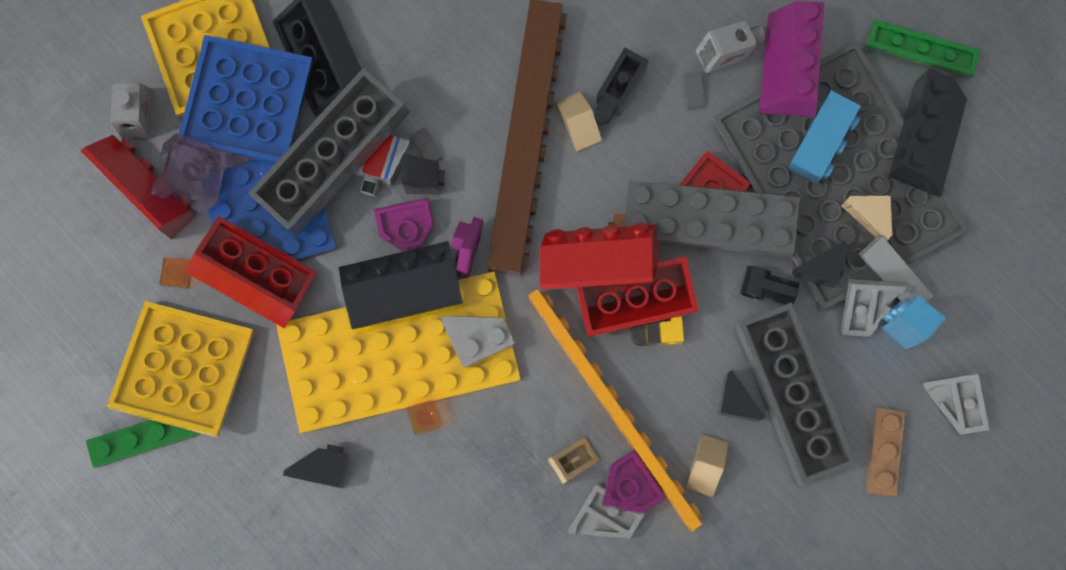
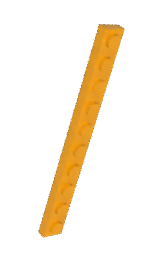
M538 289L530 293L528 299L632 449L636 450L690 531L702 525L699 521V518L702 517L700 511L693 502L688 505L682 495L686 492L678 480L675 478L671 481L665 472L669 469L660 455L657 457L653 455L649 449L652 443L643 431L638 433L632 425L636 421L627 408L624 410L620 408L616 402L619 399L616 391L611 385L606 387L600 379L603 376L600 368L594 361L592 363L588 362L583 355L587 350L578 338L573 340L567 332L571 328L562 315L557 317L551 309L555 306L546 292L541 294Z

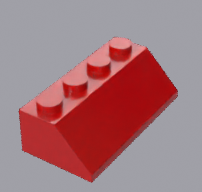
M111 135L84 147L81 152L159 231L171 240L195 218L190 211L193 206L182 195L177 198L171 192L174 187L163 176L158 179L152 173L155 168L144 157L139 160L133 154L136 149L125 138L120 141L114 135Z
M219 215L193 253L185 270V273L283 328L286 327L317 273L315 270Z
M636 223L625 227L609 225L599 229L582 227L574 231L555 229L545 233L540 245L541 290L653 282L661 255L656 224Z
M686 256L659 262L653 282L575 287L587 337L699 312Z

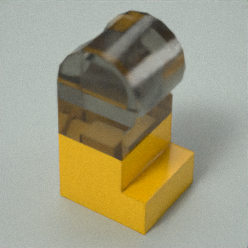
M682 316L669 318V322L647 323L631 327V341L637 346L682 344L684 342Z

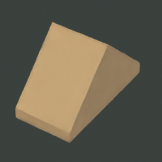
M581 92L555 102L576 152L602 142L592 108Z
M850 196L841 205L875 238L881 235L888 240L892 236L890 196Z
M701 434L685 489L713 497L724 470L729 442Z
M585 437L548 459L549 464L563 485L600 461Z

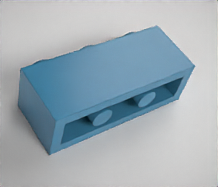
M831 90L787 169L815 184L822 177L827 179L835 164L831 163L835 153L840 155L848 140L844 139L845 134L848 130L853 132L861 118L857 115L861 106Z
M917 295L911 300L905 298L896 306H892V309L883 318L886 322L881 329L907 350L928 340L945 320V317L922 297Z

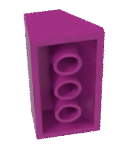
M795 1L768 14L759 113L816 116L825 2Z

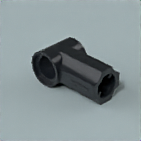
M747 266L739 293L756 300L767 299L784 305L792 303L794 306L800 283L771 275L770 271L757 266Z

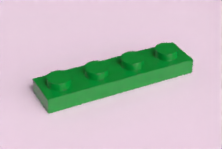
M876 19L872 22L865 47L968 78L974 76L981 52L980 49Z
M148 420L85 441L92 467L98 468L201 435V433Z

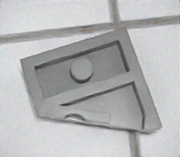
M849 279L840 329L842 335L871 337L877 329L879 321L885 318L892 309L890 307L891 303L899 293L901 295L904 293L906 288L904 283Z

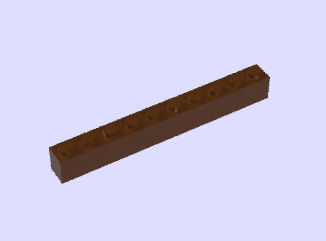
M530 0L487 263L488 272L494 271L495 273L521 277L522 269L527 270L530 253H525L526 242H532L534 226H530L529 221L530 215L536 216L538 199L533 198L535 188L540 189L542 172H538L539 161L544 162L546 145H542L543 135L549 134L551 119L546 118L547 108H553L555 92H550L551 82H557L559 66L554 65L555 56H561L563 40L558 39L560 29L565 30L567 14L562 13V3L542 0Z

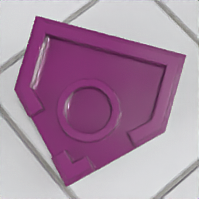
M429 198L374 209L379 237L403 252L420 248L434 226Z
M473 217L471 224L460 221L453 235L451 248L457 249L455 261L458 262L456 271L459 277H470L472 264L480 243L483 219Z
M633 450L609 466L602 502L603 506L641 515L666 499L636 450Z

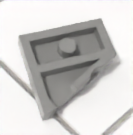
M440 318L463 368L469 367L515 345L503 318Z
M979 374L922 383L924 390L959 435L990 430Z
M595 484L567 532L570 534L630 539L645 514L640 515L603 506L605 489Z

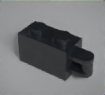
M624 47L597 93L596 103L598 106L595 109L594 117L600 125L608 124L614 113L619 116L621 115L647 71L649 60Z

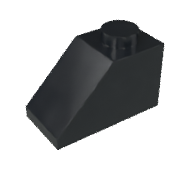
M403 154L402 184L406 194L440 195V187H445V170H441L439 161Z
M327 444L326 449L317 448L286 468L283 476L343 488L350 455L343 453L344 447Z

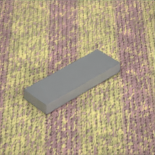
M878 235L859 253L860 257L881 281L904 283L906 286L902 295L899 293L896 297L899 302H902L905 298L911 300L917 295L926 302L934 297L883 236Z

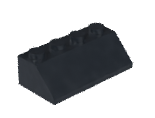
M294 0L273 20V24L286 52L313 58L305 96L314 116L318 117L362 69L331 0Z
M929 68L915 81L888 176L937 197H940L943 192L967 98L955 78Z
M449 241L338 267L341 288L352 330L463 304Z

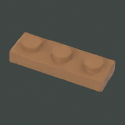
M875 408L866 493L891 497L897 496L905 411Z

